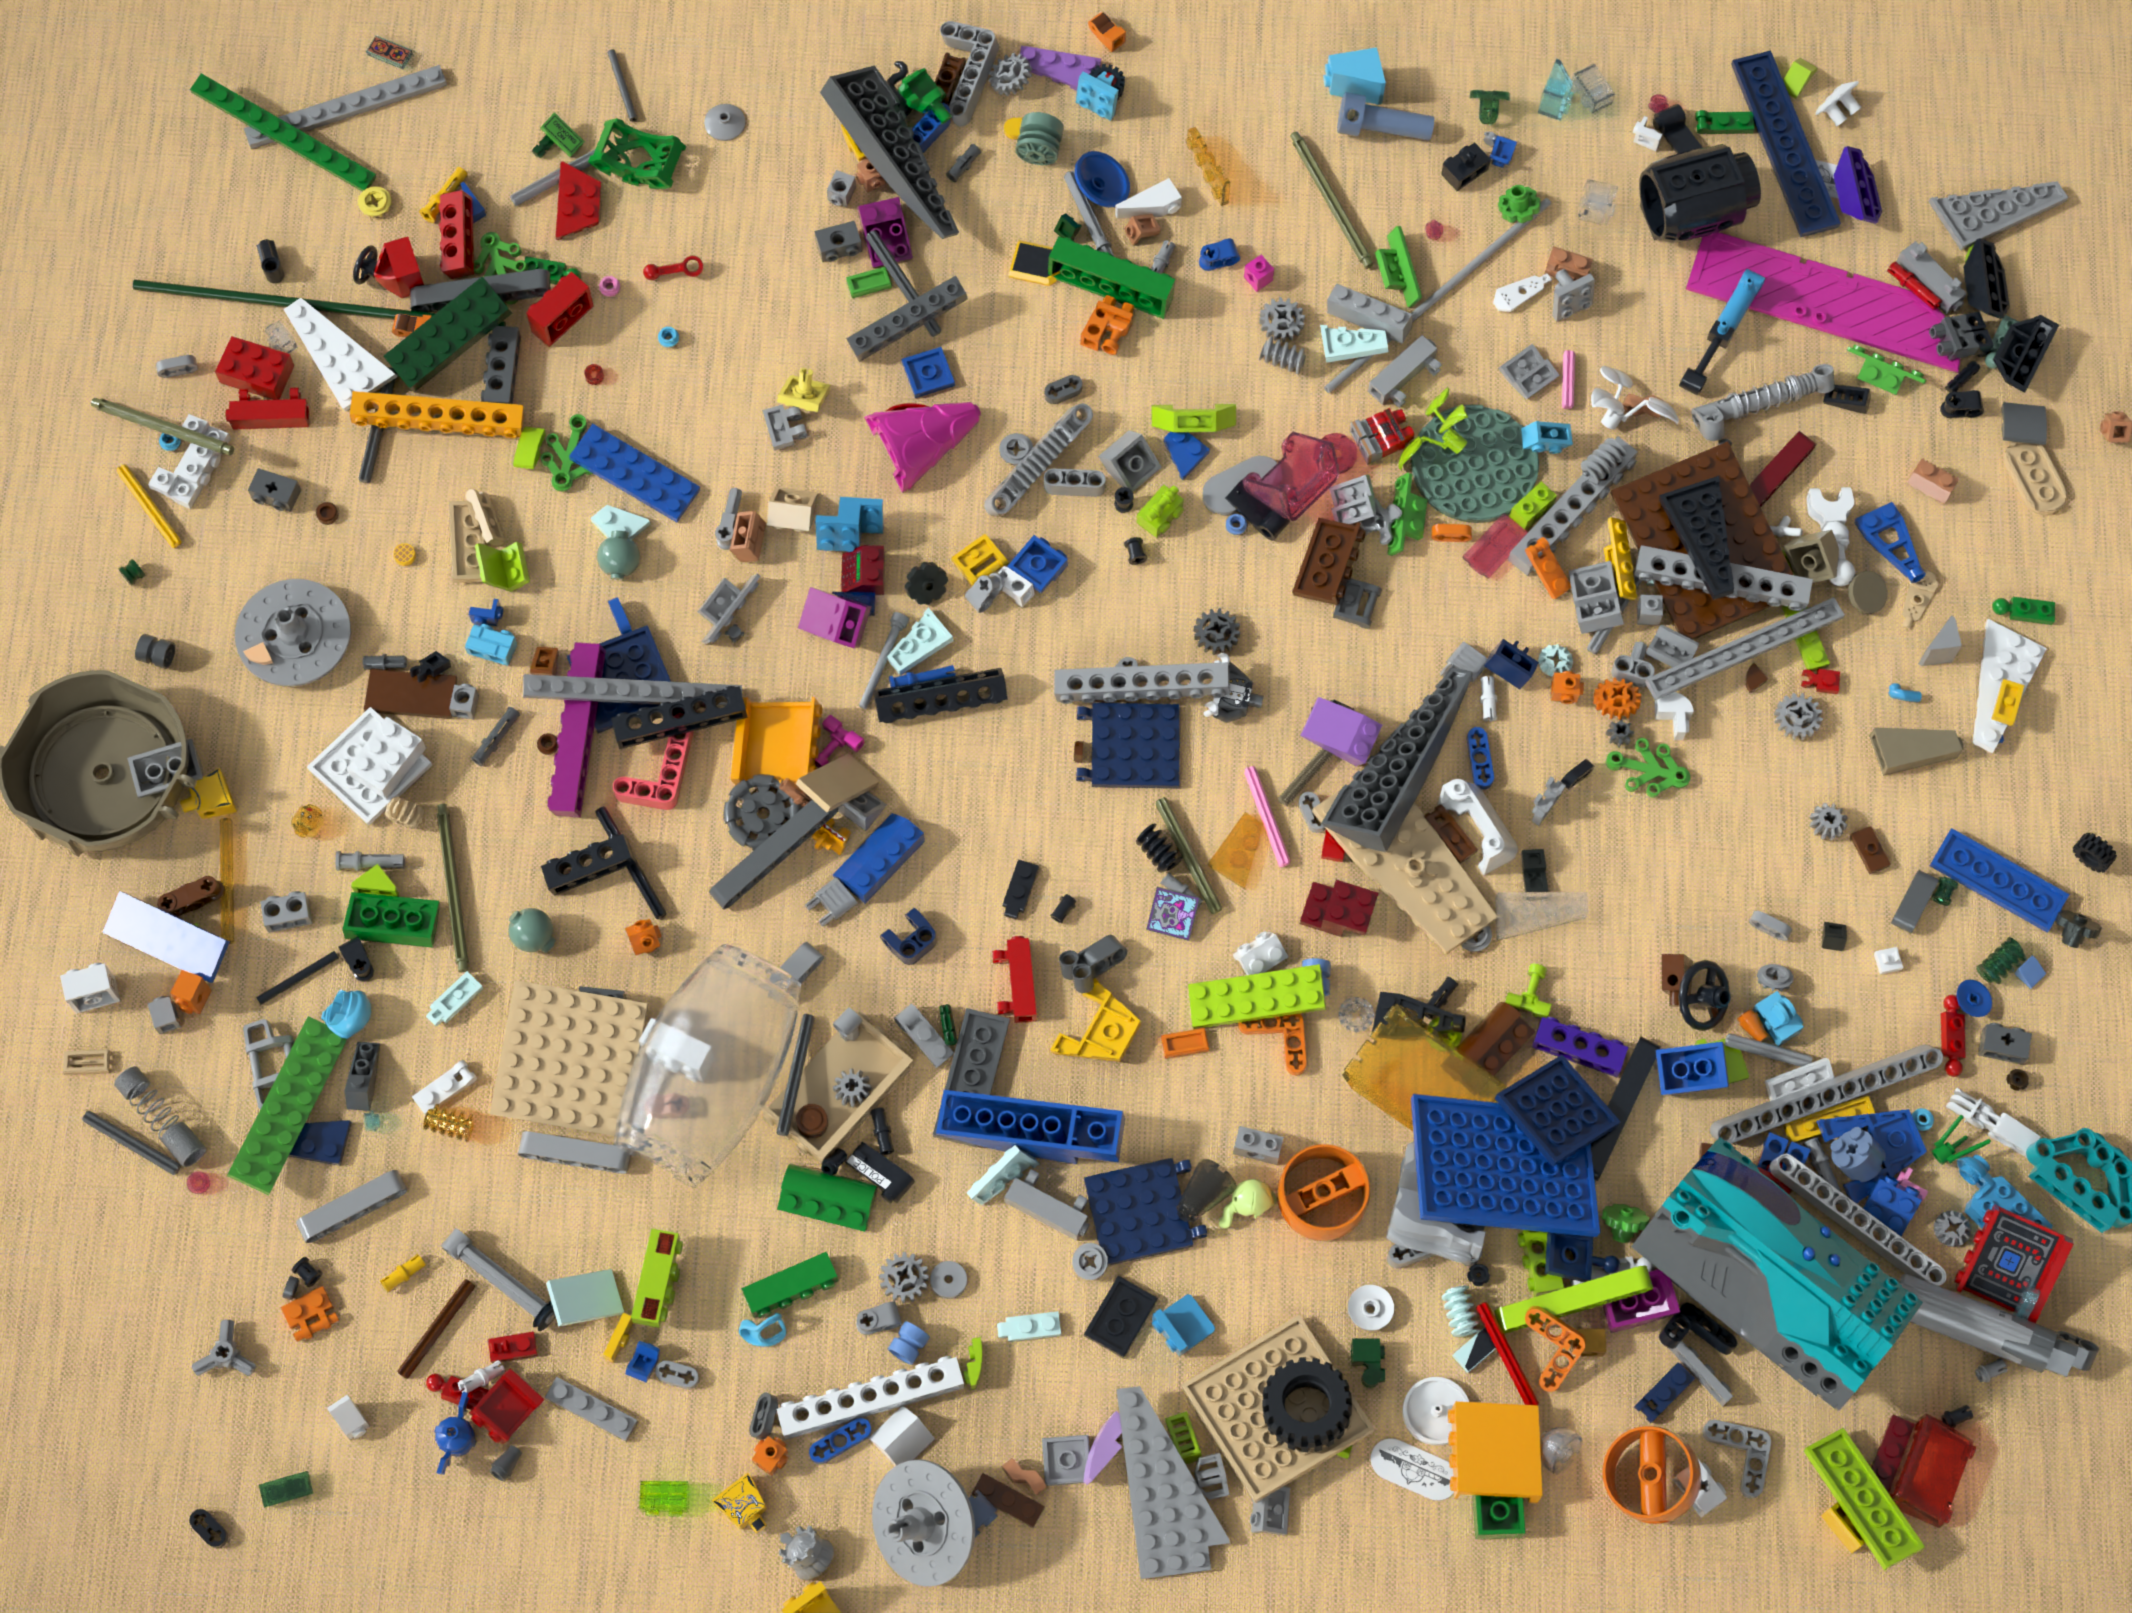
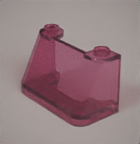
M1292 432L1281 445L1284 457L1265 476L1261 478L1258 473L1251 472L1242 481L1247 493L1284 519L1296 521L1337 481L1340 471L1333 442Z

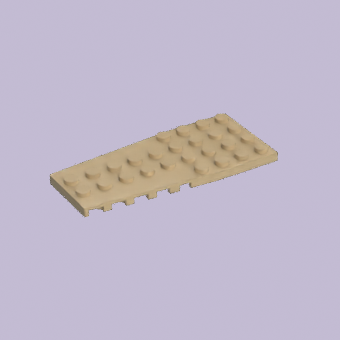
M1339 791L1313 808V814L1321 823ZM1413 803L1387 852L1365 848L1326 828L1357 866L1372 881L1376 880L1381 886V890L1387 896L1390 895L1397 902V906L1402 911L1405 910L1413 918L1412 922L1417 927L1420 925L1428 934L1427 937L1432 942L1435 941L1444 950L1443 953L1445 955L1496 920L1497 915L1415 803ZM1411 857H1419L1424 861L1425 873L1422 876L1419 875L1418 878H1412L1404 871V864Z

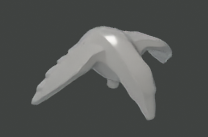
M1375 498L1376 516L1363 520L1361 523L1364 530H1366V536L1372 531H1379L1380 544L1386 545L1393 538L1391 524L1395 519L1401 517L1402 511L1394 504H1389L1384 509Z

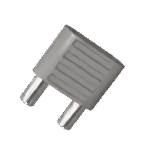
M1462 642L1446 661L1447 665L1440 672V675L1444 677L1452 668L1468 670L1473 673L1470 682H1474L1486 668L1484 665L1487 658L1467 643Z
M835 877L815 893V897L807 902L805 907L811 910L821 902L829 912L819 920V924L824 927L831 920L839 919L857 905V901Z

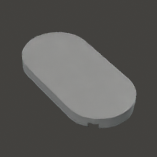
M1254 456L1211 477L1203 487L1202 499L1204 505L1209 511L1225 516L1238 512L1225 497L1240 480H1243L1262 499L1274 494L1282 480V471L1279 464L1267 456Z

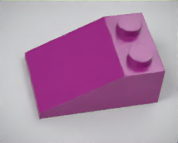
M1661 1270L1651 1271L1649 1276L1653 1286L1652 1290L1602 1305L1610 1333L1635 1328L1680 1313L1671 1278Z

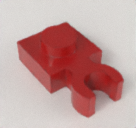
M1818 669L1817 674H1814L1811 670H1803L1802 676L1808 677L1810 681H1802L1801 687L1809 688L1813 685L1816 686V692L1838 694L1840 671Z

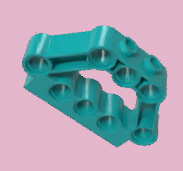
M2082 1128L2071 1135L2051 1140L2041 1138L2027 1148V1159L2034 1165L2028 1177L2099 1232L2103 1233L2112 1226L2123 1228L2132 1223V1161L2124 1155L2121 1149L2113 1147L2105 1141L2101 1134L2089 1128ZM2079 1138L2084 1141L2085 1146L2080 1143ZM2038 1148L2042 1149L2044 1156L2039 1153ZM2098 1152L2103 1156V1160L2099 1158ZM2071 1154H2082L2086 1157L2091 1167L2100 1168L2105 1172L2109 1197L2103 1192L2093 1190L2087 1179L2076 1177L2069 1165L2058 1163L2054 1159ZM2116 1166L2121 1169L2122 1174L2117 1171ZM2056 1172L2061 1175L2062 1180L2057 1177ZM2074 1186L2078 1187L2080 1194L2075 1191ZM2093 1200L2098 1203L2099 1208L2094 1206ZM2120 1211L2125 1214V1218L2121 1216Z

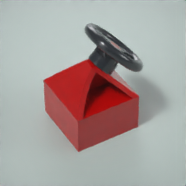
M408 236L384 243L378 261L376 247L373 245L367 246L358 256L353 270V280L356 284L361 285L365 283L371 276L384 288L400 298L409 297L411 288L424 285ZM360 268L362 270L361 278H359Z

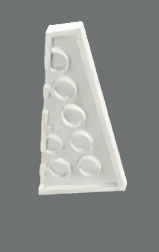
M302 298L284 309L343 410L347 411L351 407L352 391L374 393L398 377Z
M1987 619L1973 744L1993 753L2007 727V724L1991 719L2002 680L2007 679L2025 685L2022 693L2023 696L2047 648Z

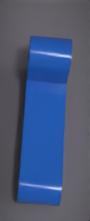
M942 103L944 107L947 109V111L950 113L949 106L945 103ZM930 110L912 128L914 132L912 137L915 142L919 143L923 153L949 127L951 118L942 124L933 111Z

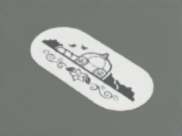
M1393 1438L1384 1439L1373 1448L1371 1465L1376 1474L1383 1479L1431 1500H1444L1454 1493V1491L1450 1490L1451 1476L1453 1477V1468L1449 1467V1462Z

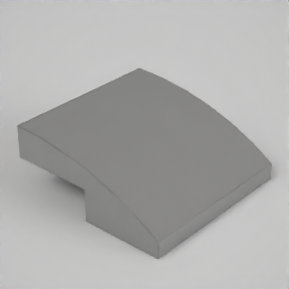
M1533 343L1498 368L1507 381L1526 400L1560 376L1550 361L1543 359Z
M1364 475L1329 487L1334 504L1331 510L1335 521L1354 524L1376 516L1375 498L1370 475Z

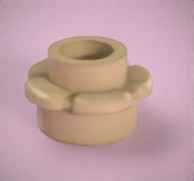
M1419 857L1407 859L1406 864H1404L1405 873H1408L1412 878H1418L1419 875L1422 876L1425 873L1424 861Z

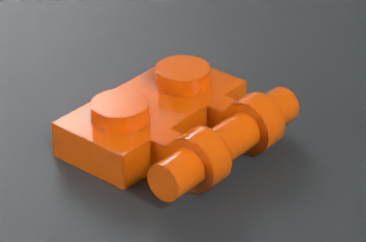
M323 1286L280 1307L289 1327L293 1329L300 1326L301 1330L293 1334L297 1342L304 1338L307 1340L313 1337L312 1334L324 1328L327 1330L332 1327L331 1324L339 1321L336 1312L329 1316L326 1314V1311L334 1307ZM319 1316V1321L308 1326L307 1321Z

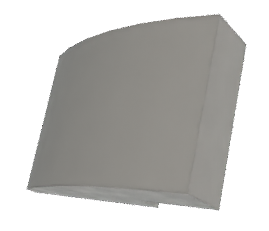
M1611 561L1569 570L1573 600L1581 634L1623 625V616Z

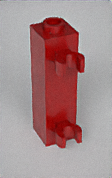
M299 387L290 388V399L250 401L248 389H239V401H229V409H226L225 412L226 421L230 423L233 430L309 427L310 408L307 400L301 399Z
M1014 936L1007 940V950L992 951L993 964L1009 962L1012 1001L997 1002L998 1015L1013 1013L1014 1023L1037 1021L1029 938Z

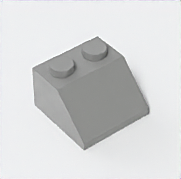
M1130 430L1098 456L1107 472L1122 487H1127L1132 492L1161 468L1143 435Z

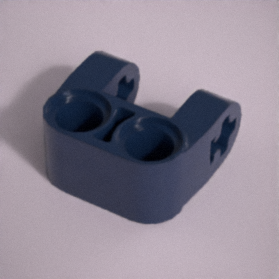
M912 908L905 914L906 919L915 928V931L905 940L901 941L890 929H887L880 935L887 948L906 965L915 964L936 945L935 930L916 908ZM923 935H930L932 937L931 940L926 942L920 939ZM906 949H913L915 951L910 956L905 955L903 952Z

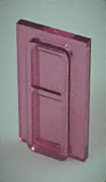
M1503 513L1462 558L1477 573L1489 579L1509 558L1512 549L1528 532Z

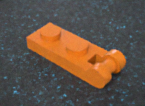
M1544 537L1538 539L1537 544L1534 546L1530 545L1525 549L1529 560L1552 599L1558 598L1571 588V584L1550 549L1549 542ZM1541 551L1543 555L1538 557V553Z

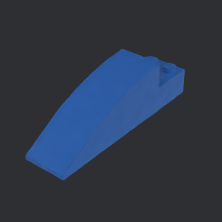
M943 1090L936 1134L1004 1152L1016 1145L1034 1158L1077 1164L1078 1158L1119 1162L1126 1118L1123 1111Z

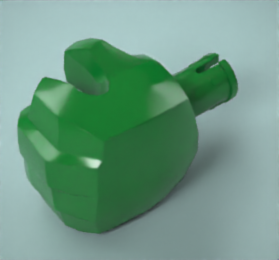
M925 68L914 71L902 80L898 92L907 100V105L910 108L923 114L932 110L942 124L952 117L941 103L946 93L940 86L938 87Z

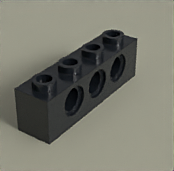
M614 834L608 837V840L591 843L587 848L580 851L573 850L567 853V856L560 859H550L541 866L548 890L555 896L634 865L636 860L624 834ZM608 851H613L611 857L604 858ZM592 859V863L584 867L585 861ZM567 867H572L569 874L563 875Z

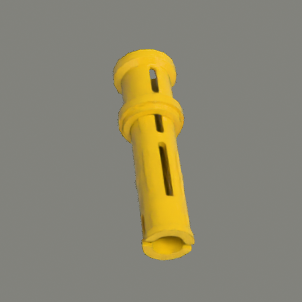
M457 167L439 192L431 195L428 204L419 210L420 215L428 222L434 223L436 216L440 212V195L455 192L468 176V173L463 168Z

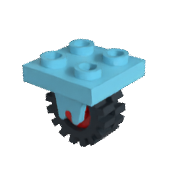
M1102 64L1101 68L1098 65L1089 74L1082 72L1079 76L1075 103L1111 121L1115 116L1117 101L1119 97H1122L1124 91L1125 76H1123V72H1118V67L1112 69L1110 64L1109 67H1106V64Z

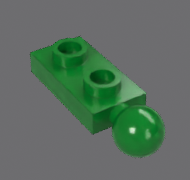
M525 257L524 262L528 265V270L545 269L550 272L551 284L557 285L558 281L570 272H573L581 279V272L576 268H570L566 271L567 266L565 263Z
M2012 597L2010 603L2004 598H1998L1992 604L1994 613L1998 615L2010 612V620L2052 625L2055 622V602Z

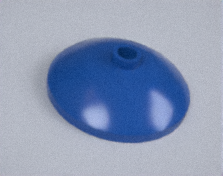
M1091 151L1083 154L1076 162V182L1082 193L1089 200L1100 206L1112 208L1128 198L1130 193L1129 178L1124 168L1113 157L1102 152Z

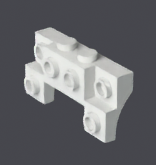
M190 414L182 425L184 428L227 443L231 439L227 432L214 428L207 421ZM190 443L174 473L158 467L148 485L151 489L164 494L179 505L191 509L202 488L209 483L210 474L214 468L218 467L222 454Z

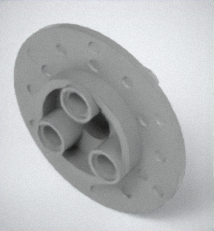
M305 579L278 581L258 591L243 607L235 628L236 648L242 662L249 671L270 684L290 687L312 683L332 671L346 653L351 636L350 618L340 598L324 585ZM302 614H308L305 618L300 617ZM271 636H277L275 640L268 641ZM263 642L273 663L268 665L255 663L247 659L243 651ZM311 648L309 652L302 653L304 649Z
M928 1460L903 1462L892 1468L884 1476L877 1488L872 1510L873 1530L884 1559L899 1576L916 1585L937 1586L955 1578L966 1566L975 1540L974 1514L962 1485L947 1469Z

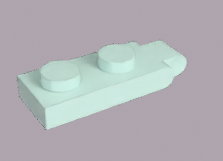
M466 971L431 1004L430 1008L432 1010L426 1017L435 1026H438L442 1021L447 1023L484 989L483 986Z
M1058 1311L1008 1317L1006 1322L997 1324L999 1338H1008L1009 1342L1061 1336Z

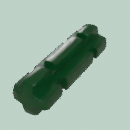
M545 135L539 142L540 145H536L532 152L536 157L542 158L546 154V150L548 151L555 143Z
M949 1004L941 1005L939 1010L945 1044L947 1046L955 1045L957 1037L951 1006Z

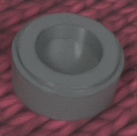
M289 1277L283 1292V1298L288 1300L294 1298L299 1285V1278Z

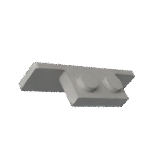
M755 574L751 576L741 590L726 578L720 581L697 611L714 625L702 640L704 644L711 641L714 643L720 637V629L723 625L727 626L734 618L732 614L736 608L739 610L746 602V595L749 592L752 593L758 587L759 583L757 581L761 577L760 575Z

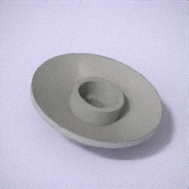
M720 104L711 108L706 114L704 120L705 129L714 139L721 141L732 140L743 132L745 116L734 105Z

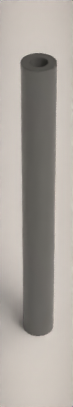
M611 49L607 52L629 120L634 122L638 118L614 49Z

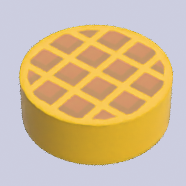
M402 543L395 547L393 556L397 564L408 566L414 562L416 553L411 545Z

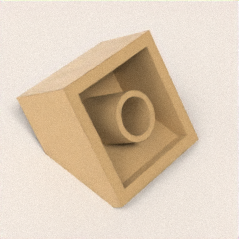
M775 487L768 504L767 525L773 526L775 529L791 528L797 532L809 531L813 524L818 492Z

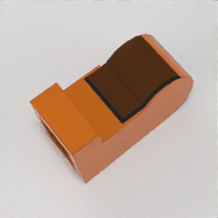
M1100 12L1088 21L1090 30L1111 52L1125 43L1126 31L1121 26L1117 27L1105 13Z
M397 314L395 315L392 333L399 337H407L432 316L423 315V317Z

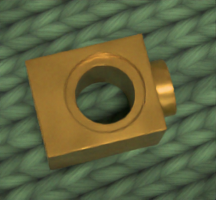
M1577 1329L1586 1339L1585 1349L1580 1357H1603L1606 1353L1605 1329ZM1579 1339L1571 1340L1572 1350L1576 1345L1580 1347Z

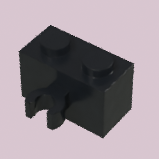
M1474 142L1470 146H1464L1456 156L1447 158L1443 163L1441 175L1456 191H1459L1489 170L1491 159Z

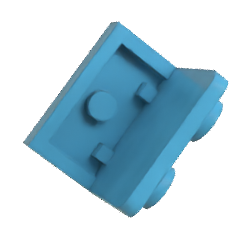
M1190 1294L1185 1295L1163 1312L1159 1309L1153 1313L1152 1325L1159 1334L1162 1333L1164 1335L1168 1348L1173 1353L1176 1352L1179 1357L1215 1331L1212 1322Z

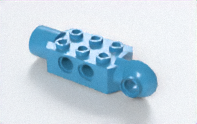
M1975 1154L1973 1157L1957 1159L1956 1163L1963 1179L1979 1188L1972 1196L1973 1198L1966 1204L1965 1213L1981 1229H1983L1985 1224L1983 1217L1987 1209L1992 1210L1994 1204L2052 1229L2053 1225L2003 1176L1993 1178L1988 1173L1990 1166L1981 1156Z

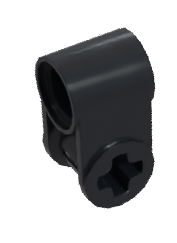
M1980 391L1950 392L1940 407L1941 414L1946 418H1975L1981 416L1984 413Z
M356 937L338 946L355 978L360 982L369 981L374 975V969L360 938Z

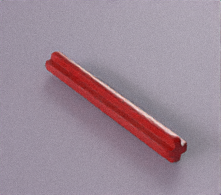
M1484 1302L1478 1305L1476 1310L1524 1404L1539 1405L1489 1304Z

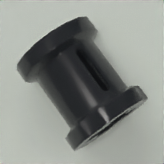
M1121 487L1115 492L1114 505L1118 512H1130L1133 508L1132 501L1134 495L1131 489Z
M1133 537L1124 542L1125 548L1128 549L1130 556L1128 561L1131 565L1141 564L1147 560V555L1143 552V539L1141 537Z
M307 1257L301 1258L291 1270L305 1281L307 1287L313 1286L323 1274L321 1270H316L309 1263Z

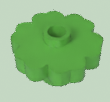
M1515 185L1507 189L1506 195L1500 196L1498 202V209L1502 212V218L1510 223L1515 221L1519 223L1531 221L1533 215L1540 212L1541 207L1540 198L1537 197L1536 191L1523 185Z
M1626 1204L1605 1206L1602 1213V1219L1605 1220V1224L1612 1227V1238L1622 1243L1630 1242L1631 1238L1634 1237V1233L1644 1230L1649 1224L1650 1219L1646 1216L1645 1211L1637 1207H1629Z

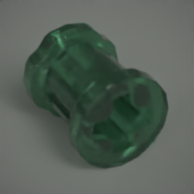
M1940 877L1938 889L1931 898L1940 905L1949 906L1952 902L1950 898L1953 891L1958 888V883L1951 878Z

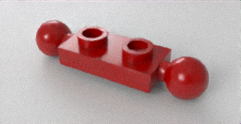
M1951 994L1946 996L1943 1001L1944 1008L1947 1011L1941 1013V1052L1943 1057L1949 1058V1061L1945 1064V1072L1951 1077H1957L1963 1071V1065L1959 1060L1966 1058L1965 1015L1957 1013L1961 1007L1958 1004L1957 996Z
M437 1373L431 1374L426 1380V1386L430 1391L439 1392L442 1390L441 1399L459 1405L462 1391L465 1390V1388L460 1390L458 1387V1382L462 1379L452 1375L448 1382H445L444 1378ZM478 1387L469 1392L467 1396L469 1401L466 1409L472 1410L489 1390ZM501 1403L498 1405V1408L502 1410L504 1405Z

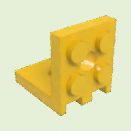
M821 1581L817 1584L812 1582L803 1589L804 1593L798 1598L793 1596L783 1604L784 1608L781 1610L782 1613H841L829 1597Z

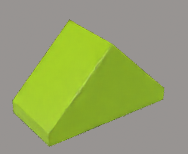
M1802 58L1795 60L1783 80L1788 94L1797 99L1818 68Z
M378 864L351 884L353 891L357 893L399 897L396 886Z

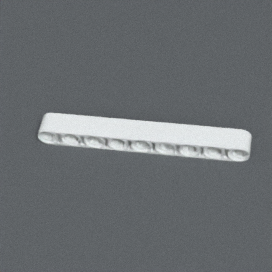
M1783 1154L1771 1162L1770 1171L1774 1177L1903 1273L1937 1286L1945 1282L1946 1272L1940 1265L1789 1154ZM1780 1161L1786 1164V1171L1780 1168ZM1799 1175L1804 1177L1805 1185L1799 1182ZM1817 1189L1823 1192V1199L1817 1195ZM1836 1203L1842 1206V1213L1836 1209ZM1854 1217L1860 1219L1861 1227L1855 1224ZM1874 1230L1879 1233V1241L1873 1236ZM1892 1244L1898 1248V1254L1892 1251ZM1911 1258L1916 1261L1917 1268L1911 1265ZM1930 1272L1935 1275V1277H1936V1281H1935V1282H1933V1281L1930 1279V1277H1929V1273H1930Z

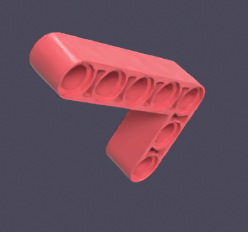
M683 713L676 714L674 718L679 719ZM694 731L684 733L686 736L683 739H676V736L668 738L658 782L630 777L617 778L613 783L616 799L628 804L663 810L673 809L678 802ZM674 754L681 755L677 760L671 759V756ZM669 774L677 775L672 780L666 779ZM621 787L629 788L624 793L619 792V789ZM642 791H650L648 796H640ZM665 794L672 795L668 800L661 799Z

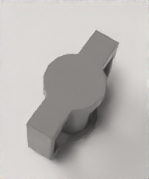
M1215 1453L1199 1457L1194 1470V1477L1201 1492L1209 1500L1230 1495L1221 1454ZM1217 1462V1467L1198 1471L1200 1465ZM1219 1483L1222 1484L1223 1488L1210 1492H1205L1202 1487Z

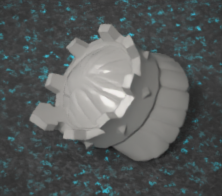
M808 1525L807 1529H803L801 1526L796 1527L797 1534L793 1537L788 1532L780 1534V1542L786 1544L784 1550H779V1555L784 1558L781 1562L788 1564L789 1568L792 1567L799 1579L812 1580L821 1575L827 1569L826 1567L830 1565L834 1555L833 1546L828 1540L821 1539L812 1526Z

